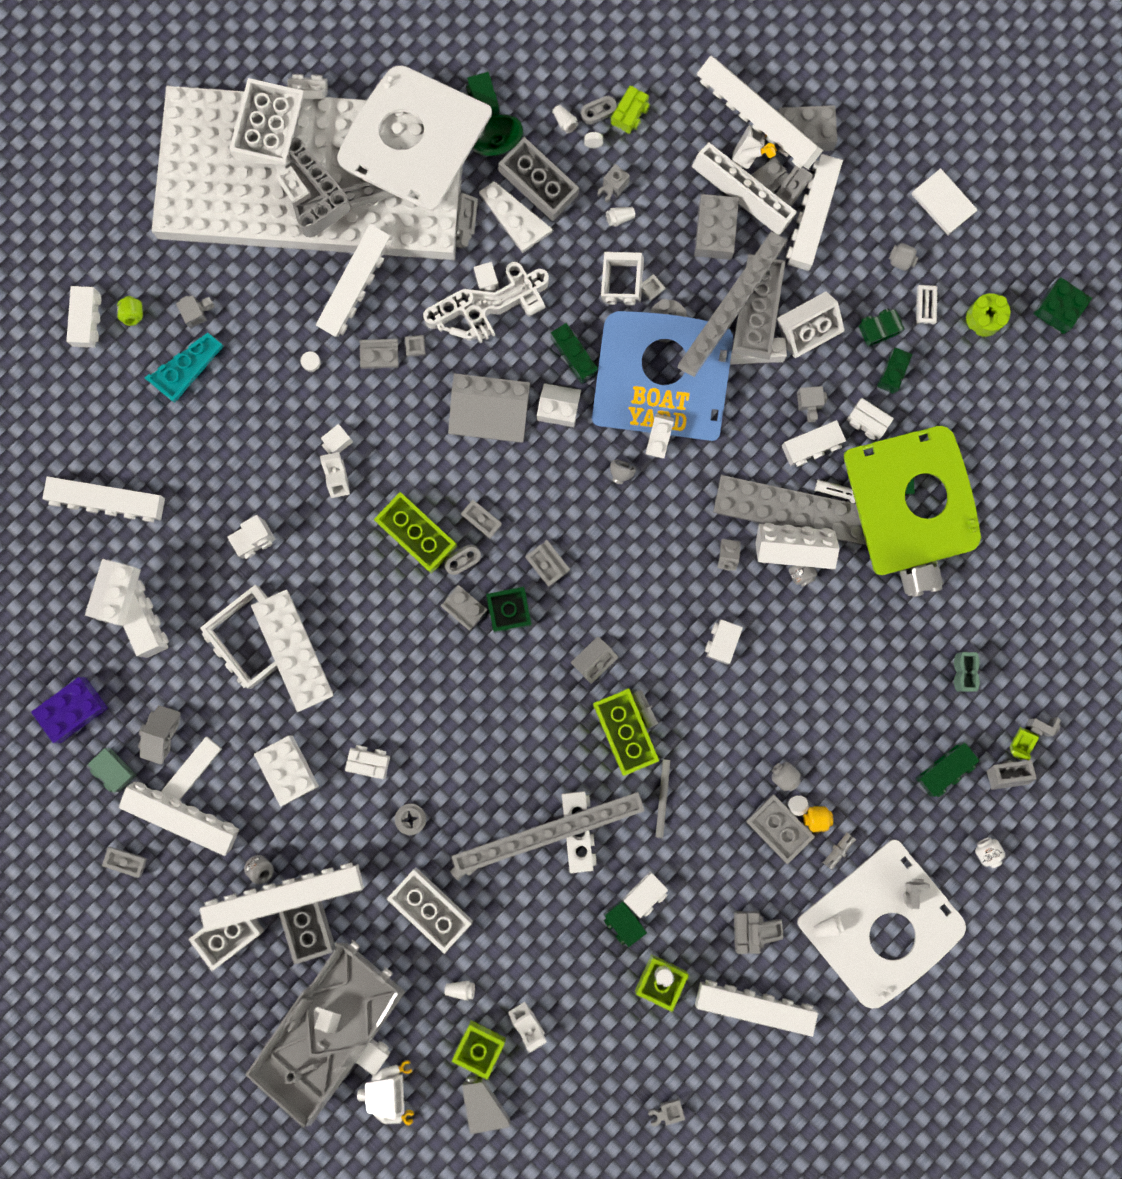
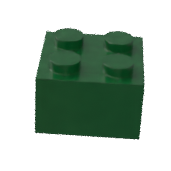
M1060 277L1052 284L1033 314L1062 334H1065L1073 328L1092 297Z
M524 587L486 594L494 634L532 626Z

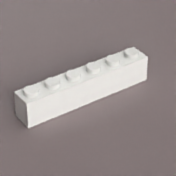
M708 143L698 153L692 165L696 171L729 197L739 198V205L776 234L780 235L787 228L797 211L712 144Z
M821 154L819 160H815L812 171L815 173L807 184V188L810 190L808 195H804L802 206L805 207L803 212H799L796 222L800 224L798 230L795 229L791 240L794 241L793 247H789L786 257L789 258L788 265L807 271L812 267L843 160Z
M372 224L369 225L316 326L335 337L345 333L348 327L346 322L348 318L352 319L357 310L355 308L357 302H361L366 294L364 289L367 284L370 285L375 277L373 272L376 267L380 268L384 258L382 256L385 250L389 251L391 248L393 236Z
M53 477L46 478L42 498L48 501V505L60 507L61 504L68 505L67 508L79 510V507L86 508L87 512L98 513V510L105 511V514L110 516H117V513L124 514V518L134 520L136 517H142V521L154 523V520L161 521L165 498L160 495Z
M133 782L126 787L119 808L224 856L232 849L239 829L234 827L232 823L222 822L214 815L202 813L198 808L187 806L176 798H168L161 791L149 789L140 782Z
M706 980L699 984L695 1002L697 1009L813 1037L818 1012L813 1009L812 1005L802 1003L801 1006L795 1005L794 1001L785 998L782 1001L775 1000V997L769 994H763L762 997L755 995L756 992L744 989V992L736 990V987L726 984L725 987L717 986V982Z

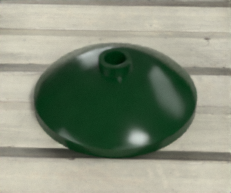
M492 115L472 150L485 156H497L509 152L523 137L522 123L511 115Z

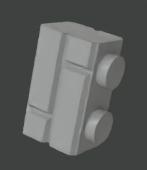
M734 911L735 952L737 954H760V948H764V944L754 945L752 924L763 922V916H760L758 911Z

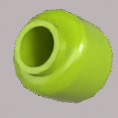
M132 296L122 298L117 303L118 319L128 326L138 324L143 318L142 303Z

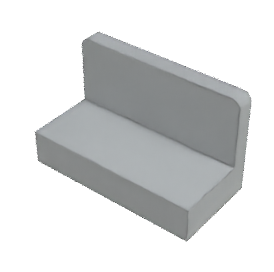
M596 637L571 661V664L592 684L619 657L603 640Z

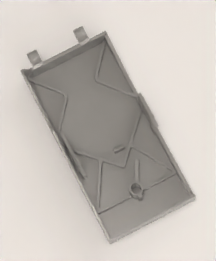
M352 940L351 945L348 943L334 944L336 946L335 950L315 980L300 994L246 1073V1076L302 1127L312 1125L405 993L401 987L390 979L392 972L384 967V971L381 972L357 952L360 945ZM316 1007L341 1015L335 1035L315 1029L320 1013L315 1011Z

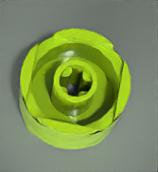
M993 293L982 295L967 311V325L979 336H992L1008 323L1010 307L1004 296Z

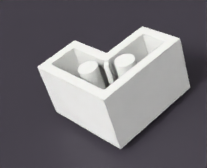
M258 515L241 523L242 529L228 536L238 557L242 559L253 557L256 554L255 551L270 547L273 544L272 542L276 540L265 520Z

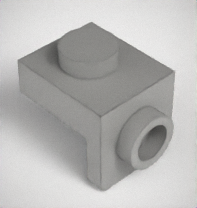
M721 540L717 568L736 571L740 558V541Z
M1058 717L1051 718L1048 725L1036 718L1029 719L1026 726L1031 728V732L1039 736L1049 737L1058 733L1061 727L1059 724L1061 719Z
M912 879V883H906V892L903 894V899L907 907L920 909L919 889L930 888V884L925 883L924 879Z

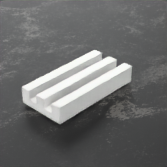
M918 285L916 324L937 323V286ZM923 290H924V318H922V294H923ZM929 290H932L931 318H928Z

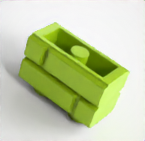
M629 86L611 117V124L621 128V130L628 134L633 129L636 130L641 122L639 117L642 113L646 114L650 106L648 94L639 91L633 86Z

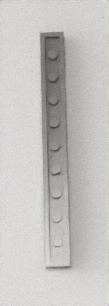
M772 231L679 362L678 369L693 377L696 376L785 247L787 239Z
M636 792L452 855L451 857L457 875L645 810L639 793Z

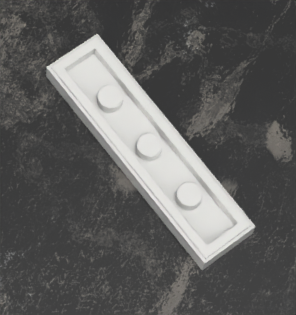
M205 737L161 792L164 796L181 800L222 748L209 737Z

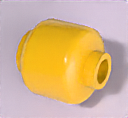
M825 806L809 807L807 814L803 815V822L811 832H826L830 826H833V814Z

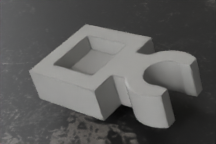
M679 1098L661 1103L662 1110L650 1109L648 1111L649 1116H657L656 1120L651 1121L652 1126L659 1125L662 1120H665L666 1125L685 1120Z

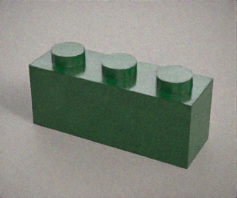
M567 323L551 332V340L581 384H584L598 374V368Z
M959 742L915 778L929 796L940 797L947 791L946 788L950 784H957L965 772L970 773L973 771L980 760L965 742Z

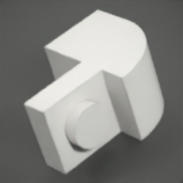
M340 453L320 456L326 475V485L331 498L349 495L347 473Z
M526 1002L508 1012L513 1025L521 1034L529 1052L534 1051L547 1042L540 1023Z

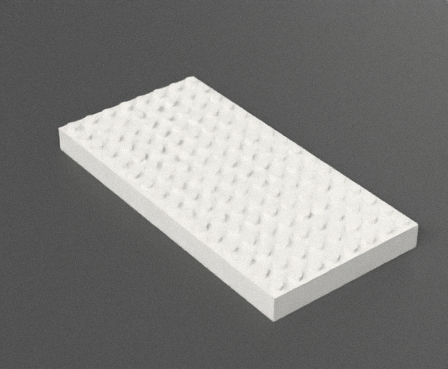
M166 86L152 232L158 239L355 253L367 228L372 224L393 236L391 248L389 251L385 250L383 255L455 260L458 200L461 191L462 167L439 206L434 211H427L408 200L393 196L351 208L341 219L318 235L309 238L303 234L298 224L292 201L275 177V174L278 173L275 165L236 160L229 151L244 91ZM328 97L324 99L303 98L293 138L297 137L303 141L341 189L365 183L364 179L341 169L338 164L337 155L352 124L367 100ZM396 112L389 115L383 120L379 129L381 140L388 147L396 150H406L414 147L420 142L424 134V126L421 120L408 112ZM288 154L286 164H283L285 168L292 166L309 191L310 198L320 196ZM359 167L357 171L366 175L368 170ZM411 191L409 196L418 200L420 195Z

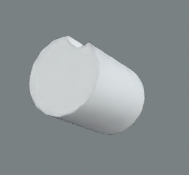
M660 966L656 969L655 978L659 985L663 984L664 987L669 986L673 982L671 970L666 966Z

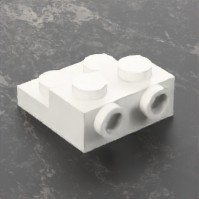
M292 74V77L287 79L289 88L304 91L303 98L324 99L328 94L327 78H322V75H311V78H304L303 74Z

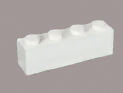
M786 338L773 339L770 360L731 353L730 364L783 362L787 357ZM720 350L719 361H726L727 350Z

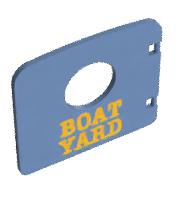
M617 311L610 314L606 318L603 328L592 414L593 423L602 427L651 433L656 413L674 418L671 436L710 441L718 439L721 430L733 347V334L731 330L727 329L695 377L685 372L677 382L669 385H659L648 379L643 371L642 356L645 349L656 340L670 339L679 343L687 352L708 321L647 312ZM720 350H727L725 362L719 361ZM712 409L718 410L717 421L710 420Z

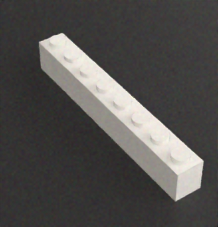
M710 55L697 73L701 78L700 83L706 88L711 86L714 89L713 94L719 99H726V105L733 111L735 109L740 111L739 116L744 121L748 122L750 120L753 123L752 128L760 134L763 131L767 135L765 138L767 141L773 144L777 143L780 146L779 151L786 157L788 155L794 158L792 162L800 169L802 166L809 169L823 150L721 62Z
M351 862L341 865L339 870L333 871V868L322 870L321 875L314 876V873L303 875L302 880L295 881L294 878L282 881L283 885L275 886V883L263 886L264 890L256 892V889L244 891L243 896L237 897L236 894L225 896V900L217 902V899L207 901L205 906L199 908L205 932L362 890L364 885L359 866H353Z

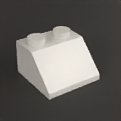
M544 383L538 406L537 421L574 427L581 390Z

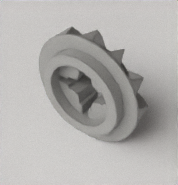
M416 804L403 805L395 815L396 827L406 835L419 833L426 824V815L423 809ZM409 811L412 817H419L413 821V828L409 822L402 821L408 818Z

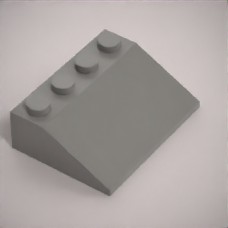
M454 374L448 434L523 443L530 382Z

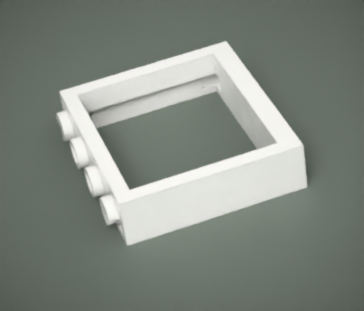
M257 585L251 587L200 628L203 631L204 639L214 645L213 651L219 658H224L227 662L225 664L227 669L231 673L235 672L239 677L237 679L238 683L247 689H252L278 668L276 662L274 661L251 680L213 630L254 597L259 602L268 598Z

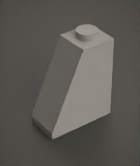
M478 1076L467 1077L463 1081L462 1088L470 1134L510 1127L509 1116L484 1078H478Z

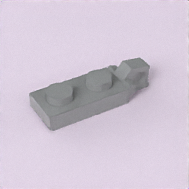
M464 193L459 194L455 246L459 248L467 247L469 239L474 234L478 202L477 198Z

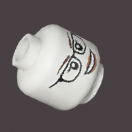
M988 837L977 843L975 853L982 865L996 868L1002 864L1005 852L998 840Z

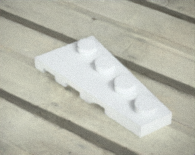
M495 181L479 191V195L522 253L553 232L552 228Z

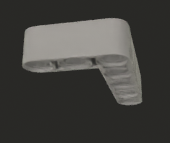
M294 137L292 138L289 155L323 198L298 218L303 234L310 238L318 235L350 211V204L345 192L303 141Z

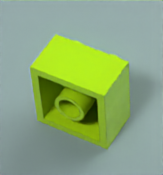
M651 954L635 989L636 995L673 1012L689 974L686 970ZM666 966L671 970L673 982L669 986L664 987L663 984L659 985L657 983L655 971L658 967Z
M470 1020L455 1051L452 1062L488 1080L505 1044L506 1037Z

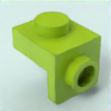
M1020 727L1010 744L1012 755L1019 760H1030V753L1038 741L1039 735Z

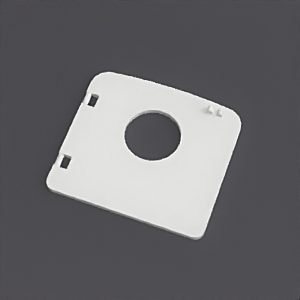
M395 66L382 78L356 117L338 152V164L347 173L356 175L364 179V181L404 200H408L427 211H434L439 206L492 115L491 107L408 67ZM396 112H408L417 116L424 126V134L420 142L406 150H396L388 147L379 135L380 126L386 117ZM362 167L368 170L366 175L358 172V168ZM411 191L420 195L418 200L409 196Z
M897 840L888 841L806 910L797 920L799 928L864 1006L871 1009L883 1006L923 976L958 943L966 930L965 921L912 858L905 847ZM904 856L912 864L908 868L900 861ZM912 879H924L925 883L930 884V888L919 889L920 909H911L904 903L903 894L906 892V883H912ZM943 904L951 911L948 915H945L939 908ZM887 913H898L905 916L911 922L915 932V941L910 952L904 957L895 960L880 957L873 950L869 939L870 929L874 921ZM834 916L835 918L840 917L844 933H841L840 936L817 938L814 926Z

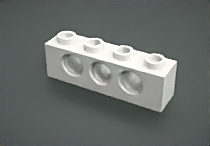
M585 791L562 793L564 817L572 815L574 807L578 806L583 810L590 807V797L585 795ZM588 830L581 837L573 835L566 838L570 873L593 871V866L597 865L596 855L591 853V846H595L594 835L589 834ZM577 847H586L587 853L584 856H578L576 854Z

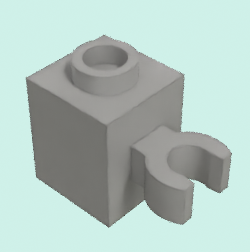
M615 164L603 178V187L598 190L597 196L607 193L606 203L611 200L612 194L618 197L629 184L630 175Z
M193 295L185 296L180 299V302L176 303L185 323L190 329L207 321L203 312L215 308L209 297L198 302Z
M823 386L800 388L797 392L799 411L807 410L808 422H816L818 420L816 409H822L825 405L824 403H827V394L823 392Z

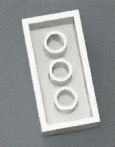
M772 523L758 525L755 543L758 562L836 569L839 545L835 531L828 528L813 529L808 526L800 528L792 525L779 526Z
M138 580L123 627L136 656L149 658L168 649L167 643L169 641L166 634L160 630L161 622L158 616L152 612L153 604L148 597L146 598L143 592L145 591L144 584L141 580Z
M417 868L387 898L395 908L444 954L473 921Z

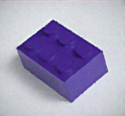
M78 677L31 711V713L52 743H62L106 711L108 707L86 677Z

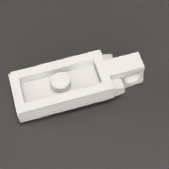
M274 164L278 170L275 177L294 206L311 197L292 166L285 168L283 164Z

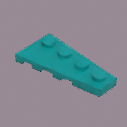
M206 333L189 345L188 349L181 354L178 353L171 361L157 368V371L144 378L175 403L224 346L212 335Z

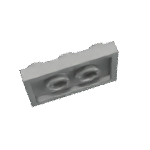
M774 794L746 820L749 826L786 864L815 838Z

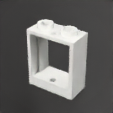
M604 252L601 288L603 302L610 305L617 304V302H624L626 305L641 303L644 265L642 253ZM611 266H637L635 294H609Z

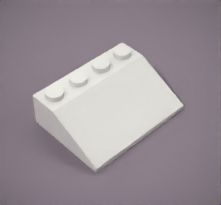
M248 78L229 148L233 158L249 163L286 164L304 91Z

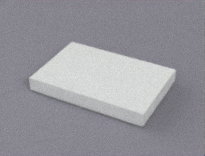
M941 168L911 193L947 235L977 211V208Z

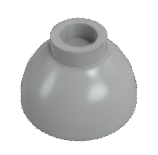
M621 460L611 461L612 481L622 485L624 481L631 479L636 473L635 468L627 462Z

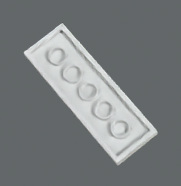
M284 590L251 605L297 712L333 697L332 689L288 590Z

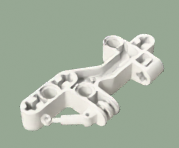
M511 262L506 267V276L510 283L508 286L497 292L462 289L427 308L423 314L425 323L431 329L438 328L439 331H448L451 335L465 338L468 341L478 339L481 344L483 343L482 339H489V335L495 336L486 318L487 315L502 314L518 304H521L528 317L545 308L539 293L544 291L549 285L548 273L543 269H537L527 275L520 263ZM513 270H517L520 272L517 276H512L510 274V272ZM463 298H466V299L469 300V301H468V302H465V301H463L462 299H463ZM447 306L454 307L452 312H445L444 309ZM472 313L480 315L477 319L470 318ZM433 315L435 320L432 321V319H430V316ZM462 315L467 320L471 329L465 331L454 327L448 328L444 327V324Z

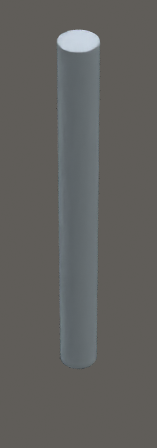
M663 759L656 826V837L663 838L671 761Z

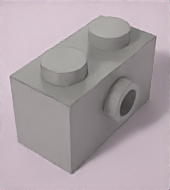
M1032 760L1020 762L1005 761L1001 764L993 765L987 770L991 790L1029 785L1037 779Z

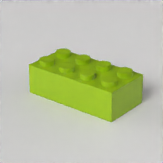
M401 492L374 518V521L431 574L458 547L450 537Z
M629 689L593 703L622 776L659 761Z

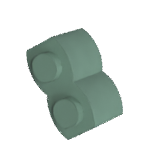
M961 652L955 655L954 667L957 673L954 677V686L957 692H976L978 690L980 679L977 671L980 660L977 652Z

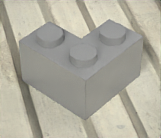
M158 705L156 710L149 714L148 722L146 725L143 724L139 731V736H141L138 745L140 758L162 765L170 752L171 738L179 727L180 712Z

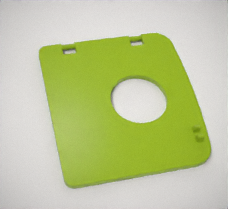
M935 426L845 451L844 461L873 570L877 575H886L970 552L979 545L981 534L971 485L955 436L949 428ZM928 434L929 440L920 442L919 436ZM873 448L874 454L865 457L863 450ZM919 474L936 476L946 488L947 502L945 508L934 518H920L913 514L906 504V487L909 481Z

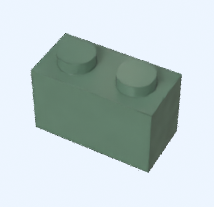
M104 748L88 764L91 768L90 772L96 778L100 777L104 782V787L114 793L120 792L137 776L111 748Z

